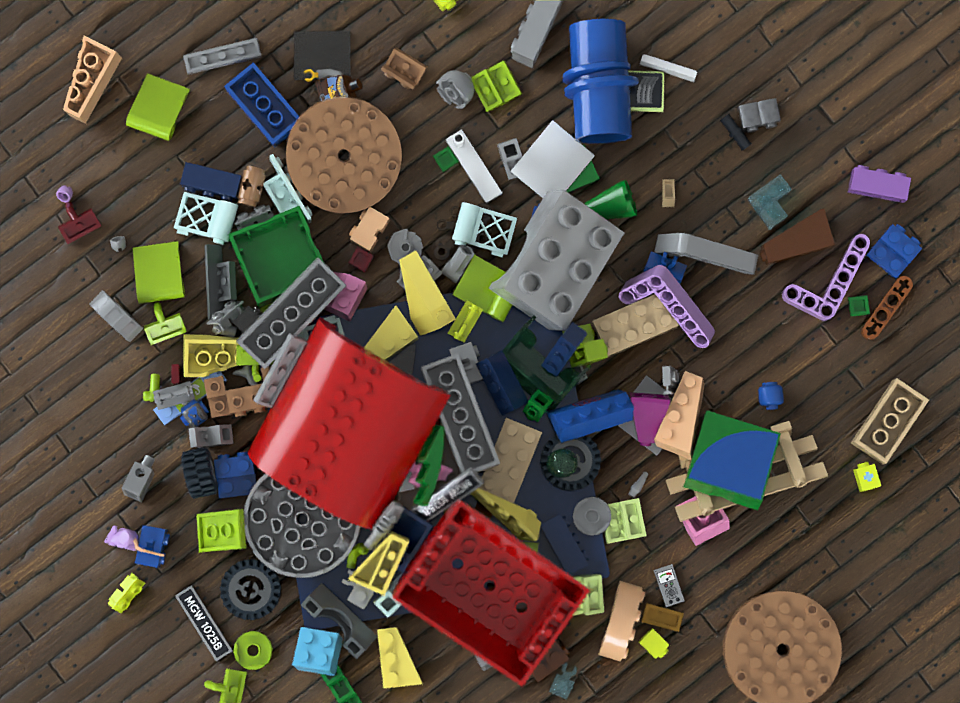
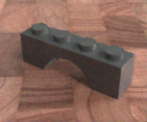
M323 583L301 604L314 618L327 617L334 620L343 631V646L356 659L377 638L373 631Z

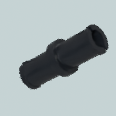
M730 113L720 120L730 133L729 137H733L742 151L752 144L742 132L743 128L736 124Z

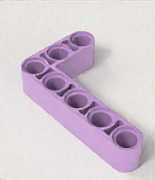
M858 234L851 240L822 298L792 284L783 290V300L820 320L827 321L835 315L869 248V238L864 234ZM857 239L864 242V248L856 246L855 242ZM848 256L855 258V265L848 264ZM839 273L846 274V282L839 280ZM789 289L796 292L795 299L788 297L787 291ZM831 290H836L839 293L838 299H833L830 296ZM805 298L812 299L813 307L809 308L804 304ZM822 307H828L830 309L829 316H824L822 314Z
M657 265L625 282L619 292L621 302L632 304L655 293L697 347L706 348L715 334L713 326L665 266Z

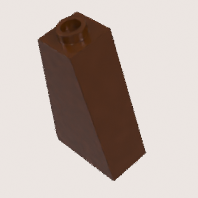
M825 209L818 210L763 244L762 250L759 251L762 262L765 261L766 265L833 247L835 243Z

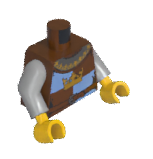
M311 69L304 71V73L312 74V78H306L305 81L311 82L314 78L318 79L315 80L320 100L341 96L357 98L355 92L363 88L359 79L352 81L350 76L344 75L341 71L333 69L317 70L316 72Z

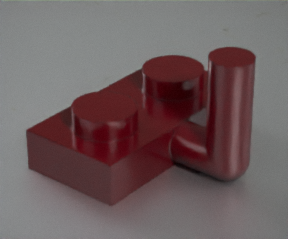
M69 201L65 203V208L71 219L59 225L58 229L67 244H70L99 228L101 223L92 208L77 215L72 202Z

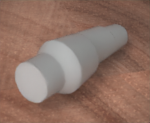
M643 472L639 479L631 486L628 493L630 497L635 498L640 493L648 476L647 472Z

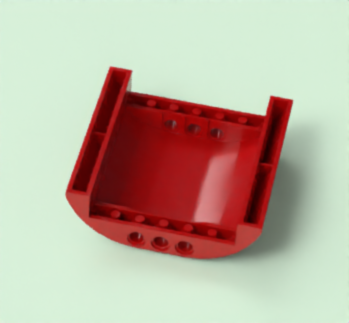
M319 317L302 353L251 444L248 456L268 476L314 505L345 521L372 530L373 525L376 524L382 512L397 496L451 394L436 385L428 386L338 333L335 331V325Z

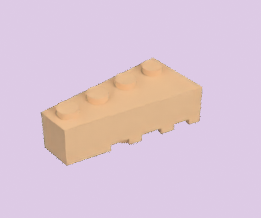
M83 36V45L78 54V63L73 72V81L69 87L63 110L69 116L86 124L122 57L116 51Z

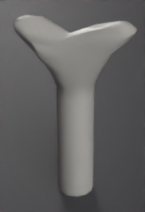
M244 365L242 369L232 373L233 375L245 377L251 386L258 384L252 377L251 365Z

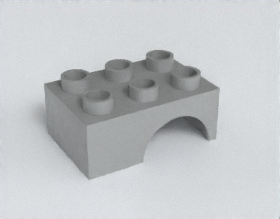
M557 190L546 193L524 229L527 232V238L519 256L509 270L501 278L492 282L488 289L547 329L565 331L624 232L565 190Z

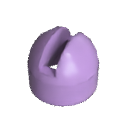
M66 185L61 186L56 196L62 202H69L73 196V190L71 187H66Z

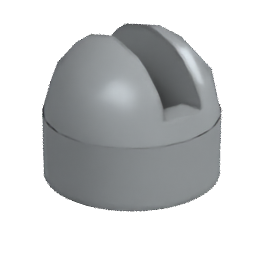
M117 236L111 238L110 244L112 249L118 252V248H121L123 251L126 247L125 237Z

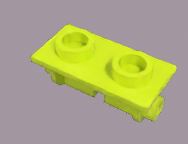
M466 300L448 334L459 341L465 342L483 309Z
M133 573L127 575L120 584L124 591L121 592L119 589H116L109 598L108 604L113 610L122 613L129 607L132 599L141 592L145 582L138 579Z

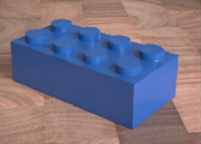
M253 62L227 83L224 88L272 146L276 148L288 138L299 115Z

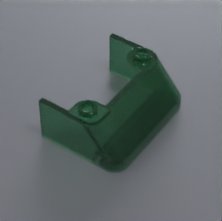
M533 315L503 349V353L521 387L530 396L538 389L554 400L548 410H554L592 366L588 364L580 374L575 369L567 367L557 377L541 365L546 358L533 347L537 342V338L529 329L530 325L537 318ZM536 398V401L539 404H541L542 406L545 405L543 402Z

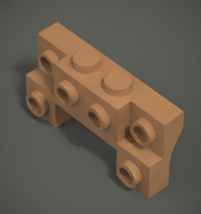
M268 366L266 369L261 368L263 381L271 366ZM223 376L204 379L206 395L213 419L234 414L235 417L246 416L248 411L254 410V413H261L266 411L265 408H268L254 401L262 384L226 391Z

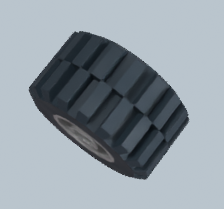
M202 447L184 451L181 457L182 468L190 496L196 499L217 494L218 483L215 467L208 448Z

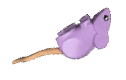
M113 526L104 541L111 546L117 545L118 548L132 551L139 550L164 556V554L140 548L137 533L130 529L120 528L117 530V526Z

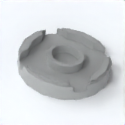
M585 498L574 508V524L583 534L590 536L599 535L610 525L611 510L607 503L599 498Z

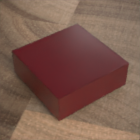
M357 247L348 264L365 273L374 255Z
M179 364L171 365V383L174 385L181 384V365Z

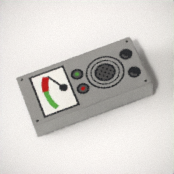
M673 565L653 570L665 606L668 607L683 602L684 598Z

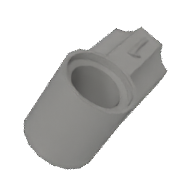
M461 245L452 259L443 267L442 274L457 284L464 274L465 268L475 255L473 249L469 246Z

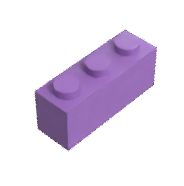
M858 165L851 171L848 193L904 203L908 199L911 178L906 177L904 173L896 172L894 175L887 173L888 171L884 169L873 171L869 170L867 166Z

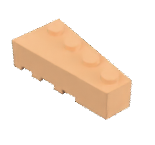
M684 372L654 439L657 447L692 459L705 386L702 377Z

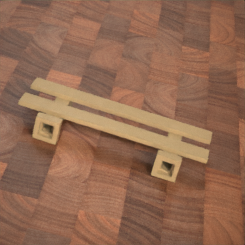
M789 421L771 426L772 431L781 433L773 463L785 460L790 472L768 478L764 496L793 487H803L809 482L828 477L823 462L802 468L798 458L799 455L818 450L813 435L792 441L790 437L792 436V427ZM679 455L681 469L686 468L688 471L691 459ZM687 473L666 480L670 495L688 490V488L683 487ZM694 491L697 498L696 501L676 506L675 509L681 522L701 515L708 516L713 514L714 511L737 504L719 496H709Z

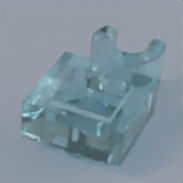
M565 662L562 666V676L556 674L549 692L567 700L574 684L570 677L576 674L577 667H574L572 672H567L566 667L568 663Z

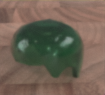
M556 449L548 455L546 461L547 470L554 477H569L577 469V456L569 449Z

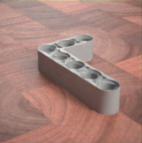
M685 233L659 234L654 252L662 256L666 252L668 253L667 257L686 256L745 274H755L758 260L757 254Z

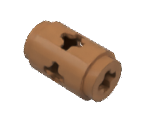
M253 166L246 167V170L243 171L237 195L239 204L256 208V205L260 202L263 183L266 175H264L265 170Z

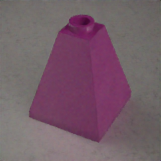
M629 392V398L634 406L633 420L637 440L641 446H651V443L655 442L656 434L666 415L670 399L663 394Z

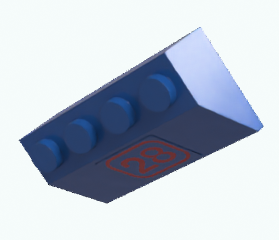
M617 389L547 411V415L560 442L563 443L632 421L634 406L627 393Z

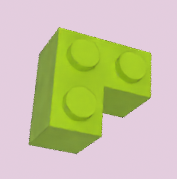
M591 324L579 326L588 334L570 358L571 368L593 364L608 358L607 345L604 343V339L594 340L595 333L591 328Z

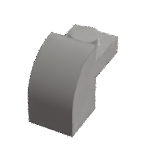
M513 138L497 144L508 180L517 177L511 170L523 157L517 138Z
M231 424L189 428L191 448L234 444Z

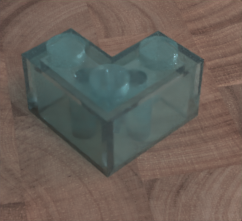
M781 174L747 199L769 230L788 217L777 202L792 190Z

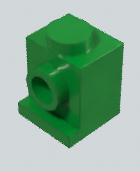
M538 389L528 400L522 411L529 420H535L538 423L554 400ZM536 398L543 402L545 405L542 406L537 401H535Z

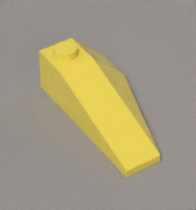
M415 250L399 259L410 319L419 335L438 330L456 320L417 251Z
M183 334L184 377H206L209 374L218 371L222 372L228 368L238 366L236 365V345H239L236 340L238 337Z
M480 488L470 493L518 539L537 541L541 522L536 518L537 515L532 510L522 508Z

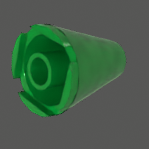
M627 180L618 182L585 202L587 207L604 219L627 218L638 215Z

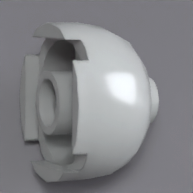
M457 70L448 71L436 82V84H439L437 90L441 97L448 104L452 102L456 104L455 108L463 109L473 98L474 85L467 73Z

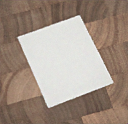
M552 120L511 172L539 196L544 198L548 191H566L595 155L582 144L575 141L570 134Z

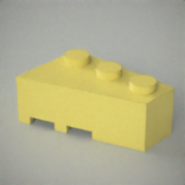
M395 306L364 348L388 361L419 338L398 307Z
M392 531L352 573L349 580L384 596L410 539Z
M398 627L378 629L383 688L423 684Z

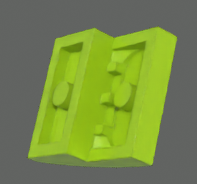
M504 60L488 70L485 69L471 77L474 88L487 112L522 95L514 76Z

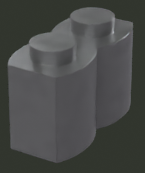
M776 98L738 106L741 127L743 130H747V132L757 131L760 126H766V129L773 128L781 121Z

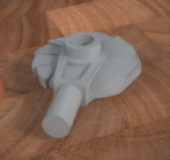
M408 229L395 232L387 245L391 259L399 263V266V259L415 250L421 257L423 249L421 238L414 232H408Z

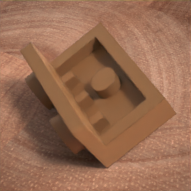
M395 47L381 70L385 72L384 74L388 78H395L400 81L404 88L414 89L418 86L428 67Z

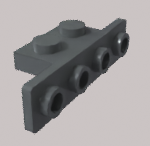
M207 244L205 245L208 320H211V316L214 313L225 308L224 302L237 300L235 262H222L221 245Z

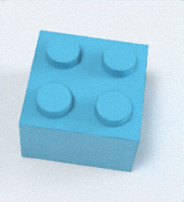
M301 627L292 665L297 670L335 676L343 638L338 633Z

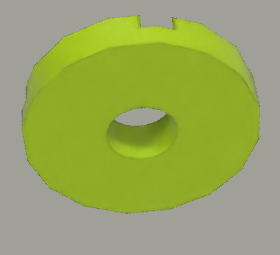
M258 631L242 634L234 645L236 661L242 667L249 670L264 667L272 657L273 647L271 641L265 634ZM250 645L258 647L259 652L256 656H251L248 653Z

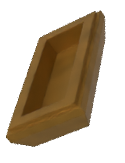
M646 603L642 622L679 632L684 613Z

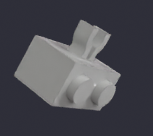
M469 342L449 349L451 356L459 355L470 384L484 380L476 366V363H478L477 357L480 356L476 345L472 346V343Z
M349 569L347 573L352 575L353 571ZM343 579L342 583L354 587L347 600L364 610L375 591L353 581L348 582Z

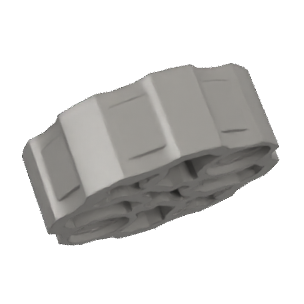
M102 290L90 302L89 305L128 342H131L143 330V327L105 291Z

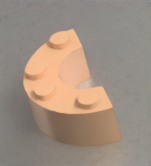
M619 581L611 616L598 655L621 661L622 658L626 659L629 648H627L629 640L633 641L636 631L633 629L634 622H638L641 615L638 607L639 603L643 602L645 596L642 587Z

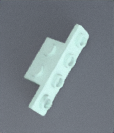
M271 154L269 159L278 175L264 182L263 187L279 213L300 206L306 222L310 223L311 216L313 215L308 206L304 207L301 202L303 199L301 193L298 190H294L291 185L293 182L290 175L283 172L282 167L284 166L280 158H275Z

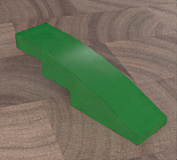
M441 425L434 426L416 460L422 463L415 482L421 485L413 501L418 506H428L438 479L444 446V427Z
M338 664L335 676L320 674L338 703H362Z

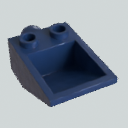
M404 507L398 522L391 530V532L393 531L410 539L397 567L401 572L406 569L418 552L433 524ZM383 538V539L379 542V544L377 545V547L382 543V541H383L385 538Z

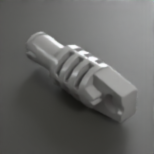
M392 501L382 512V515H380L376 524L372 527L371 535L364 543L368 549L374 551L379 542L388 536L389 532L398 522L404 510L400 503Z

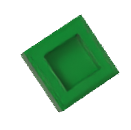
M449 146L433 155L442 172L459 163Z
M868 295L848 298L850 317L870 314Z

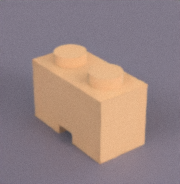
M369 207L368 210H363L359 217L361 220L359 225H354L349 235L351 236L350 241L371 253L378 241L377 234L384 232L390 219Z

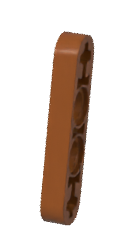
M901 276L895 280L863 325L861 333L865 339L872 340L879 336L911 291L913 282L909 277ZM905 280L908 288L902 289L899 294L896 292L901 286L899 281L903 282ZM889 295L897 297L898 302L896 305L893 306L888 303L887 298ZM880 310L885 311L887 315L884 321L877 319L876 314ZM874 322L881 325V327L877 325L874 328L875 335H867L868 330L866 328L872 327Z

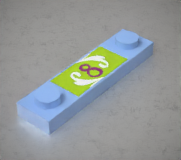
M221 371L209 374L206 377H198L191 382L195 400L200 401L207 396L204 379L223 376L224 381H228ZM189 402L158 410L156 407L153 410L162 423L167 425L182 414L181 408Z

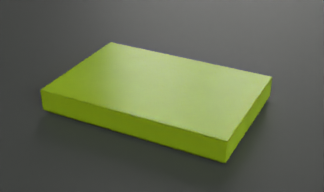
M243 509L196 514L199 552L246 548Z

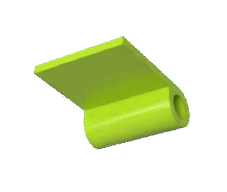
M147 74L128 114L126 126L170 141L175 131L176 120L190 89Z
M178 241L133 248L136 293L139 304L185 298Z
M474 255L452 295L463 302H466V300L482 308V312L500 322H504L512 307V304L488 289L492 282L501 278L506 272Z

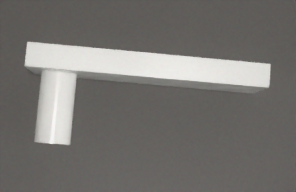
M462 129L448 137L446 142L485 203L487 204L502 195V191Z

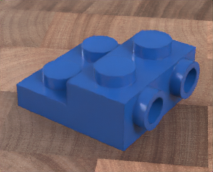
M892 224L866 254L894 279H897L922 249L919 246L921 244L920 241L915 237L909 238L905 235L906 230L898 224L896 226Z
M248 452L237 453V457L232 458L229 457V454L219 455L218 459L214 460L219 499L249 495L257 480L255 464L249 458Z

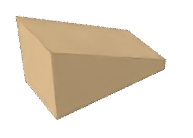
M663 179L662 207H674L675 181L674 179Z

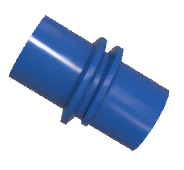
M591 19L571 24L569 26L571 69L563 73L562 80L563 83L568 85L564 88L565 97L573 100L575 141L586 144H603L625 141L632 138L629 88L638 85L639 80L628 73V70L631 69V64L628 63L625 22L616 19Z

